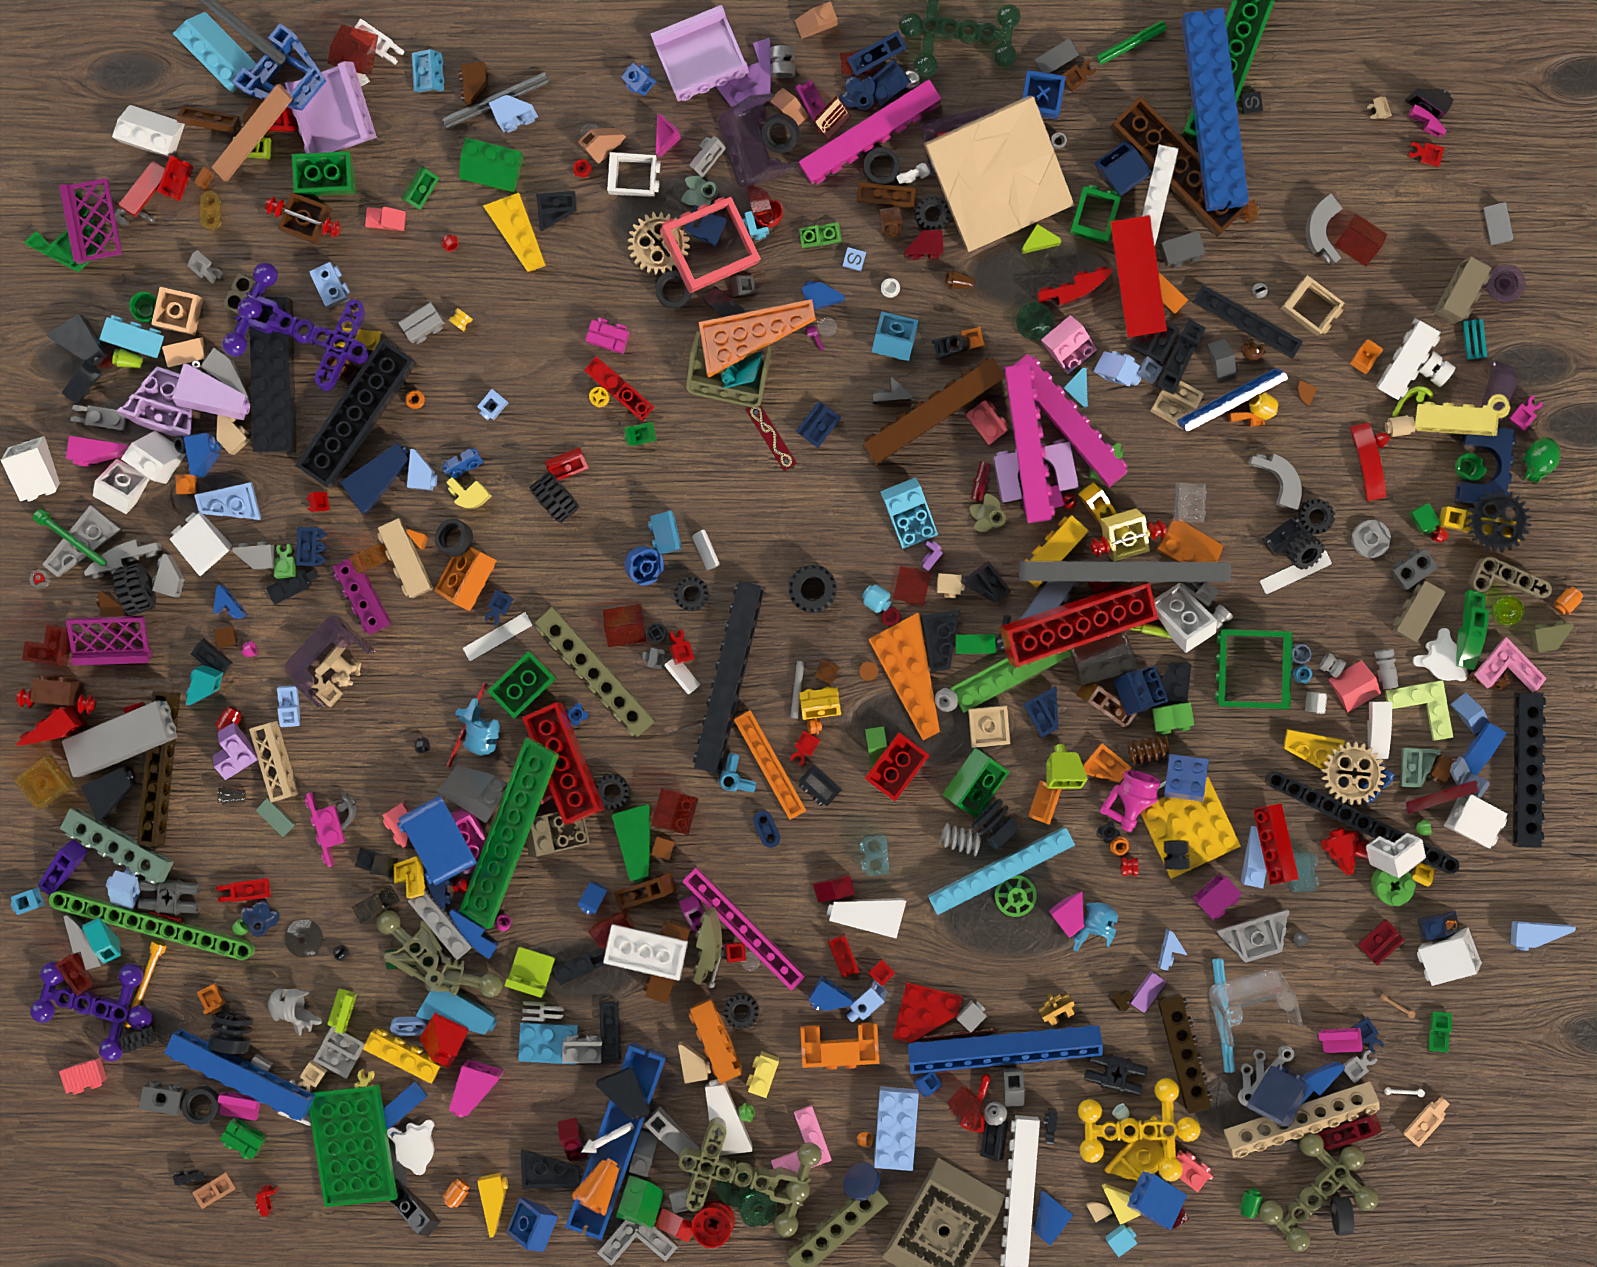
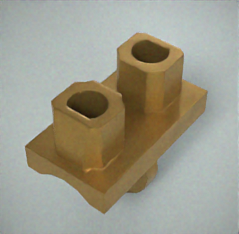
M1048 993L1049 1000L1043 1002L1044 1006L1038 1008L1044 1022H1047L1050 1026H1054L1059 1022L1057 1015L1062 1012L1065 1017L1075 1014V1005L1068 993L1062 996L1058 994L1054 997L1051 993Z

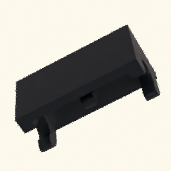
M1292 517L1262 540L1273 556H1278L1291 546L1290 543L1295 541L1294 538H1299L1300 534L1304 535L1309 532L1298 518Z

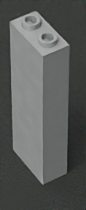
M167 701L152 702L63 740L62 743L72 777H85L178 738L176 726L172 721L171 710Z

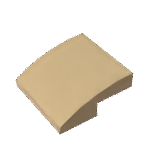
M1180 381L1174 395L1161 390L1150 412L1179 427L1177 420L1195 411L1204 393Z

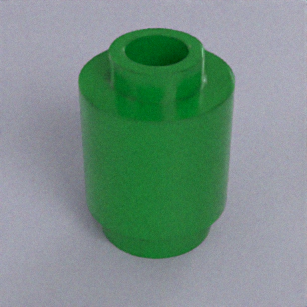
M1249 1188V1190H1244L1240 1204L1241 1215L1255 1218L1259 1213L1263 1195L1260 1194L1258 1189Z

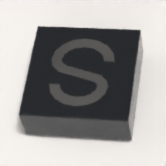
M1261 92L1240 95L1243 115L1263 111Z

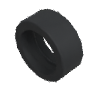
M786 114L773 115L767 120L761 130V138L764 145L775 153L788 152L795 146L800 137V129L797 122ZM776 123L785 125L791 133L790 141L786 144L776 142L770 134L772 125Z
M885 147L871 150L866 155L863 163L864 174L867 180L873 184L888 185L897 178L896 176H898L900 169L896 153ZM877 156H886L893 164L892 172L885 178L876 177L870 170L871 161Z
M678 271L666 272L657 280L655 286L656 295L665 307L678 309L690 301L692 293L689 294ZM678 279L684 284L685 293L680 300L670 301L664 297L663 286L666 281Z
M453 518L441 523L435 534L437 548L452 557L462 556L466 553L473 541V532L470 526ZM459 527L461 529L459 542L454 547L448 548V535L452 530Z
M199 1086L192 1089L185 1095L182 1101L181 1109L184 1117L189 1122L198 1125L210 1122L220 1111L221 1103H218V1093L208 1086ZM204 1094L211 1100L212 1110L208 1115L198 1116L191 1110L190 1102L195 1095Z
M1349 1197L1332 1199L1331 1218L1336 1235H1352L1354 1232V1212Z

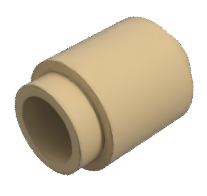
M1408 415L1388 418V422L1385 423V431L1391 437L1409 435L1411 432H1415V420Z

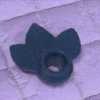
M867 76L861 81L856 77H847V92L839 96L840 101L848 108L857 107L863 111L869 110L874 104L873 93L875 83L873 79ZM863 97H866L867 102L865 104L861 103V99Z
M263 898L257 901L253 908L244 906L241 915L243 922L249 926L250 933L253 936L261 937L266 934L268 928L278 923L280 913L276 911L270 912L269 904ZM256 924H261L259 930L255 929Z

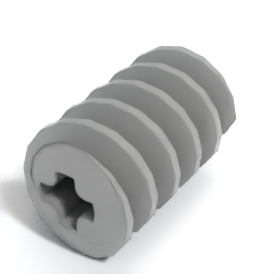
M946 823L939 845L944 841V847L946 848L950 843L952 850L959 846V852L966 848V854L973 850L976 857L981 838L978 832L972 836V830L970 829L965 834L963 827L957 832L956 825L950 830V824Z

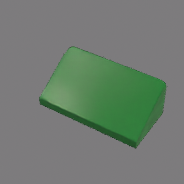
M420 166L401 199L421 210L440 177L425 167Z

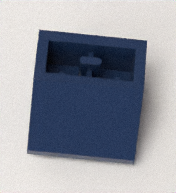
M1126 140L1094 162L1101 179L1120 196L1152 174L1137 150Z
M1155 666L1129 672L1113 680L1127 716L1169 701Z

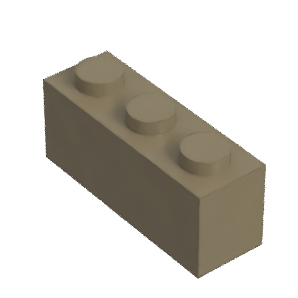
M1420 581V583L1415 584L1412 589V597L1410 600L1407 599L1402 607L1404 611L1393 622L1394 628L1392 631L1411 642L1419 640L1445 594V591L1427 581Z

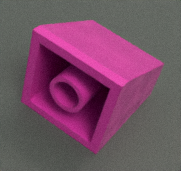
M467 1059L462 1065L449 1111H452L453 1115L458 1117L468 1116L498 1082L504 1070Z

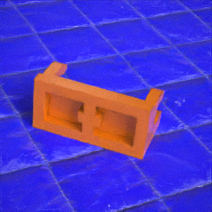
M1040 780L1028 817L1050 825L1061 789H1047V782Z

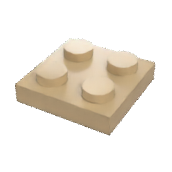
M1006 705L968 709L972 748L1010 744Z

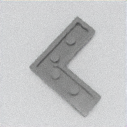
M624 1220L598 1250L597 1254L612 1266L637 1237L666 1262L678 1248V1244L655 1226L651 1229Z

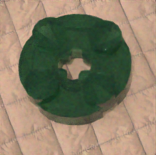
M745 1172L739 1174V1176L741 1177L747 1175V1173ZM717 1180V1194L727 1205L739 1207L746 1204L753 1196L754 1187L751 1189L750 1185L739 1187L740 1190L733 1191L729 1181Z
M753 1189L752 1192L744 1196L738 1205L740 1217L749 1227L766 1226L773 1221L777 1214V1202L772 1201L770 1195L759 1192L756 1189ZM757 1206H761L762 1209L760 1211L756 1210L754 1212Z

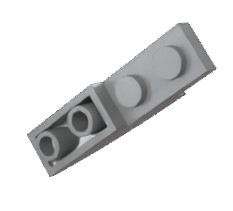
M141 540L123 543L101 555L107 561L106 566L102 567L94 561L85 570V576H92V579L103 577V573L106 572L114 574L115 570L127 567V561H137L140 556L146 555V558L157 556V552L163 551L162 544L152 543L142 546Z

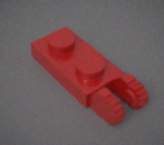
M269 877L216 886V891H224L226 889L231 891V896H221L217 898L218 902H237L272 896Z

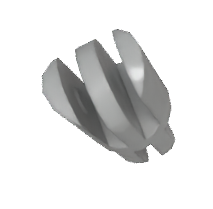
M523 1001V1005L540 1006V1009H522V1013L540 1014V1017L522 1016V1020L545 1021L546 1018L560 1019L563 1017L562 1014H546L547 1010L564 1011L563 1007L547 1006L546 1002Z

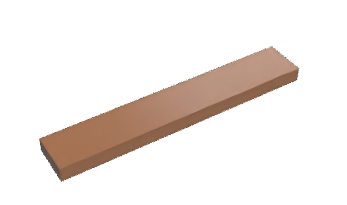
M277 84L211 167L224 181H228L293 100V97L281 84Z

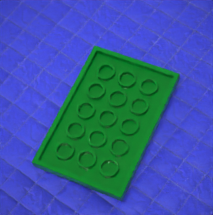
M380 1085L311 1092L315 1094V1098L309 1109L324 1207L396 1200L398 1197Z

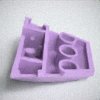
M156 367L142 382V386L135 394L129 397L126 404L117 410L119 414L140 426L174 437L191 436L192 409L177 406L172 398L180 377L179 373Z

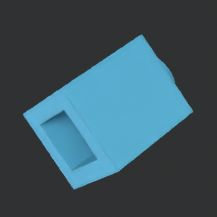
M1124 1223L1105 1236L1108 1244L1118 1257L1137 1244L1135 1240L1137 1235L1131 1227L1127 1228Z

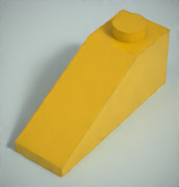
M1092 483L1078 493L1100 527V519L1117 514L1103 490L1096 484Z
M503 1172L482 1176L477 1181L490 1238L494 1237L497 1231L506 1189H508V1181L506 1177H503Z

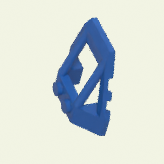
M279 23L268 39L276 49L285 55L286 60L283 64H277L265 54L251 72L243 67L232 80V84L248 95L265 100L269 93L260 89L264 88L271 92L275 86L269 82L283 65L288 62L306 73V75L290 93L293 100L287 107L303 110L324 85L326 79L296 35ZM292 46L309 66L290 55Z

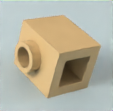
M939 573L936 593H944V597L956 598V594L960 595L961 591H964L965 585L961 583L963 580L962 575Z

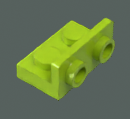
M341 988L338 989L328 1021L329 1026L336 1027L334 1032L342 1034L346 1031L357 993Z

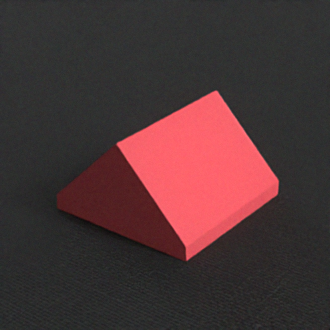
M1362 660L1343 670L1337 678L1331 677L1328 679L1347 713L1381 694L1376 677Z

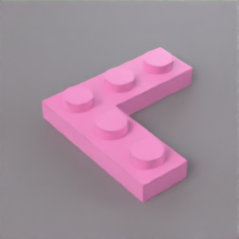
M1507 637L1500 641L1474 674L1488 689L1493 686L1508 667L1532 693L1537 691L1547 679Z
M810 1105L794 1111L804 1142H813L821 1149V1160L815 1166L832 1161L813 1106ZM798 1151L771 1160L773 1169L783 1167L798 1173L801 1164L797 1157Z

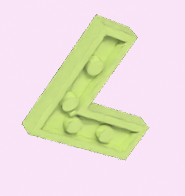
M1443 680L1384 690L1386 701L1392 702V709L1426 703L1433 741L1453 737Z

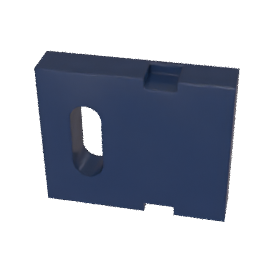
M695 205L692 213L698 211L697 208L699 206ZM710 213L701 217L698 228L693 226L695 220L687 223L684 233L716 246L727 219Z

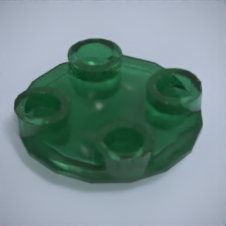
M1030 302L1020 309L1016 317V326L1023 337L1029 340H1040L1052 331L1055 318L1047 306L1037 302Z

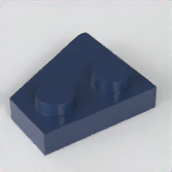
M1056 686L1023 703L1041 738L1059 729Z

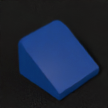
M926 1072L913 1082L923 1097L932 1095L943 1085L935 1072Z

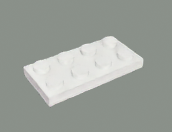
M612 924L604 963L680 980L688 941Z

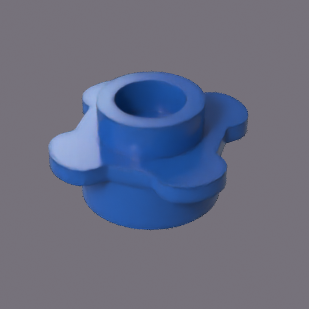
M576 703L572 709L566 710L574 726H578L580 721L588 718V713L582 709L580 703Z

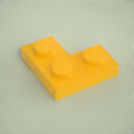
M419 856L394 864V883L401 884L406 882V898L413 899L424 895V865Z

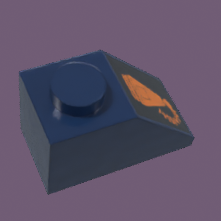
M1456 911L1418 918L1420 934L1425 940L1446 937L1460 930Z

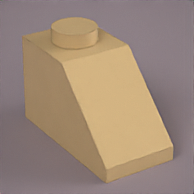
M679 1042L678 1048L685 1083L707 1080L708 1074L711 1073L710 1062H706L705 1056L685 1042Z

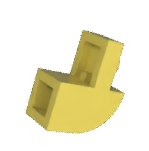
M453 477L446 482L450 486L448 490L455 497L459 495L454 502L467 509L480 507L492 496L478 481H475L467 490Z

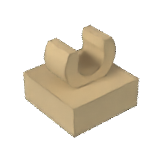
M1378 97L1373 100L1374 104L1367 106V109H1376V113L1370 116L1371 119L1392 116L1386 97Z

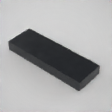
M619 1001L600 1002L601 1060H620Z

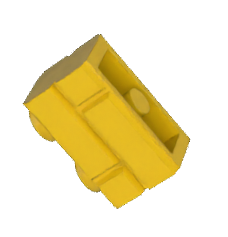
M825 687L821 690L807 689L804 692H799L803 720L841 715L837 687Z

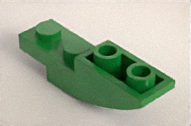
M1473 590L1465 591L1463 628L1458 630L1456 667L1475 670L1479 661L1489 619V610L1485 609L1486 594Z

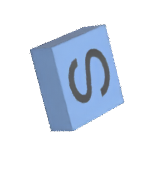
M848 247L843 267L861 272L866 252Z

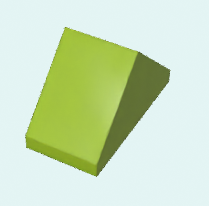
M1037 224L1021 252L1024 254L1059 246L1061 239Z

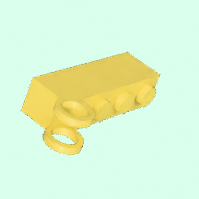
M1503 395L1492 396L1488 405H1484L1483 408H1475L1471 404H1463V407H1459L1452 403H1443L1442 406L1435 405L1433 402H1423V404H1418L1415 428L1417 431L1497 436L1498 420L1509 413L1510 405L1507 398ZM1497 402L1505 403V407L1500 411L1493 409Z

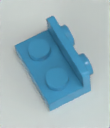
M431 49L412 53L414 91L418 93L430 90L444 91L442 53Z

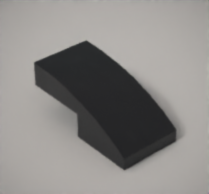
M85 362L68 382L62 394L78 405L88 395L92 385L102 376V372Z

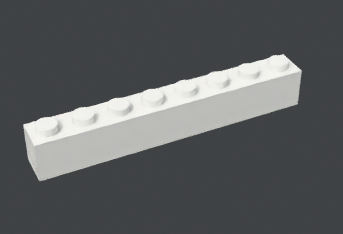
M1015 1115V1121L1011 1120V1132H1014L1013 1140L1009 1142V1151H1012V1159H1008V1170L1011 1173L1010 1178L1006 1180V1190H1009V1197H1005V1209H1008L1007 1216L1003 1218V1228H1006V1235H1002V1247H1005L1004 1254L1000 1256V1266L1028 1267L1040 1124L1039 1118L1034 1116Z

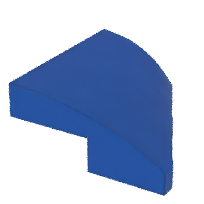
M1043 1189L1040 1192L1034 1232L1051 1246L1072 1218L1073 1213L1058 1203L1055 1198Z

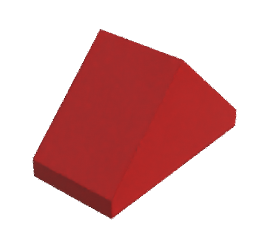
M663 1208L661 1209L654 1226L683 1241L689 1242L692 1235V1222Z

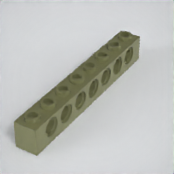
M554 607L550 608L535 622L538 625L536 627L537 631L542 636L546 635L550 639L549 644L556 651L559 649L563 653L562 659L568 665L572 663L576 668L574 672L581 679L585 678L589 682L587 684L588 688L594 694L598 692L602 697L600 701L607 708L610 706L615 711L613 713L614 717L619 722L623 720L627 725L625 729L632 736L636 735L639 737L656 722ZM554 625H558L561 629L558 636H554L551 633V628ZM567 639L573 641L574 646L571 650H567L564 647V642ZM580 653L586 656V662L583 665L577 662V656ZM592 668H597L599 671V676L596 679L591 678L589 675ZM605 682H609L612 685L610 693H605L602 690V685ZM621 696L624 698L625 704L623 707L616 706V697ZM629 711L637 713L638 718L636 721L628 719Z

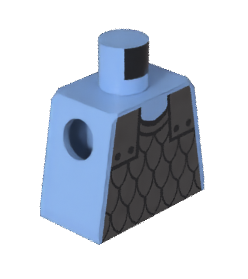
M873 979L854 997V1003L850 1006L851 1009L846 1012V1016L852 1022L858 1017L862 1020L866 1019L885 1002L888 991Z

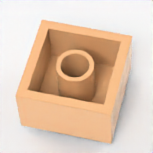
M160 287L152 325L195 336L203 298L198 295Z

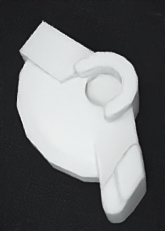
M921 163L916 166V169L910 170L907 173L904 172L896 177L899 184L905 182L908 184L916 180L917 176H920L921 179L927 177L930 171L926 163Z

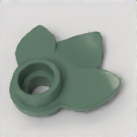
M700 176L687 177L685 182L690 189L685 192L681 201L690 206L697 205L700 207L704 204L710 206L711 201L718 195V188L716 184L710 181L705 182ZM706 189H712L710 195H707L705 191Z

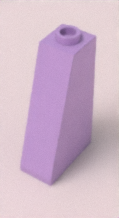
M184 363L172 397L177 406L244 420L245 414H248L250 410V403L246 395Z

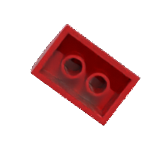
M899 732L864 779L896 802L930 755Z

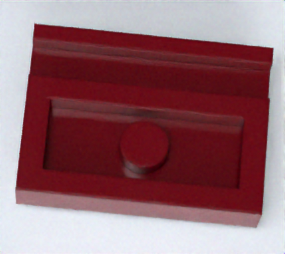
M1384 919L1357 945L1378 966L1405 939L1387 919Z

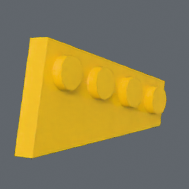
M520 193L483 206L527 272L546 266Z

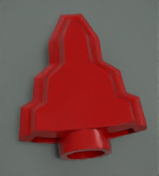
M1344 828L1330 831V837L1320 841L1323 851H1328L1330 858L1337 861L1339 868L1346 875L1354 874V854L1357 848L1356 843L1359 841L1357 830L1345 832Z

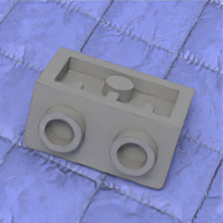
M569 1035L567 1038H563L562 1063H601L602 1040L598 1039V1036L593 1035L586 1036V1039H580L576 1035Z

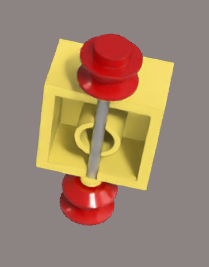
M1132 509L1100 519L1103 536H1101L1100 541L1094 538L1090 547L1092 553L1096 554L1097 557H1100L1101 553L1104 552L1115 562L1150 551L1148 537L1154 541L1157 540V536L1164 538L1167 528L1165 523L1157 520L1155 525L1149 522L1146 527L1145 516L1139 510Z

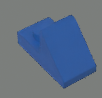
M219 584L216 587L213 613L219 614L228 607L227 611L234 619L246 617L248 615L235 597L225 585Z

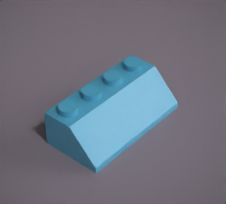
M206 12L187 19L173 33L231 93L238 89V87L232 84V80L244 67L251 72L256 66L252 58Z

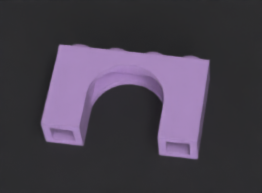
M1062 439L1053 441V445L1050 446L1042 443L1041 446H1045L1046 457H1043V460L1051 465L1056 483L1059 485V490L1065 491L1078 488L1070 442H1065ZM1016 449V453L1008 454V451L996 453L997 456L993 457L1001 503L1022 499L1018 481L1019 464Z

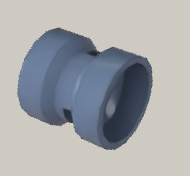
M1303 644L1293 645L1292 662L1300 664L1308 662L1311 658L1309 647Z

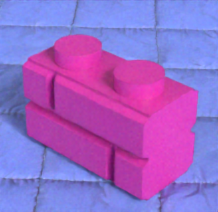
M599 317L597 320L592 319L586 336V343L624 354L630 332L626 330L627 327L617 323L616 326L609 325L608 320Z

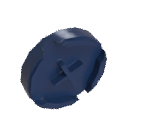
M867 1162L857 1163L847 1171L844 1177V1190L854 1200H866L868 1196L873 1195L880 1185V1175L872 1164Z

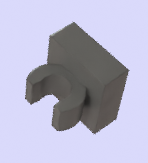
M651 648L650 653H642L641 659L648 661L647 667L662 669L666 651Z

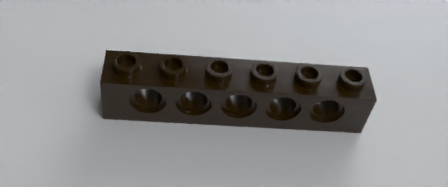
M1179 993L1158 998L1157 1002L1185 1109L1188 1114L1210 1109V1102H1213L1210 1090H1206L1205 1084L1208 1083L1206 1073L1201 1071L1200 1065H1203L1200 1053L1197 1054L1195 1046H1198L1197 1038L1195 1035H1192L1190 1029L1193 1027L1191 1017H1187V1000L1185 997L1182 998ZM1175 1011H1179L1181 1013L1180 1018L1172 1020V1014ZM1179 1030H1185L1183 1038L1179 1039L1176 1037ZM1184 1049H1190L1189 1056H1181V1052ZM1194 1067L1195 1073L1191 1076L1186 1075L1187 1069ZM1194 1086H1200V1091L1197 1094H1191V1089Z

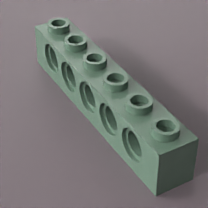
M70 808L60 827L62 831L66 832L65 835L67 837L79 839L83 846L95 848L99 855L113 858L115 864L129 867L130 872L145 876V880L152 884L164 882L174 863L173 860L146 845L137 844V840L103 821H97L94 816L79 808ZM83 825L86 826V832H85V833H83V831H82ZM99 834L102 835V841H101V842H99V840H98ZM115 843L118 844V850H117V851H115V849H114V844H115ZM131 852L134 853V859H133V860H131V858H130V853H131ZM147 861L150 862V868H149V869H147V867H146V862H147Z

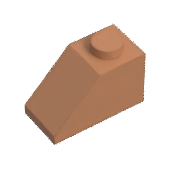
M830 1L812 8L797 18L795 23L801 39L837 26V17Z

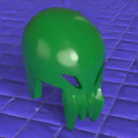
M1542 437L1532 443L1521 460L1523 463L1526 461L1528 468L1522 480L1528 479V481L1531 480V483L1537 484L1559 465L1561 452L1554 439Z

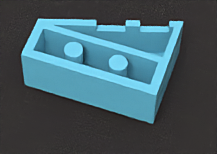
M111 315V318L106 317L100 341L153 358L158 357L164 336L160 335L161 331L152 328L147 331L141 329L142 325L130 322L129 325L123 323L122 318Z

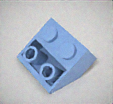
M508 95L489 102L497 123L503 132H512L523 123L525 125L531 124L538 117L531 104Z

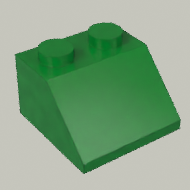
M629 1175L616 1217L653 1229L665 1191L648 1181Z

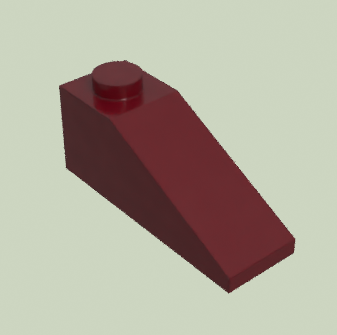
M1376 1113L1317 1132V1134L1323 1139V1148L1327 1151L1376 1136L1383 1130Z

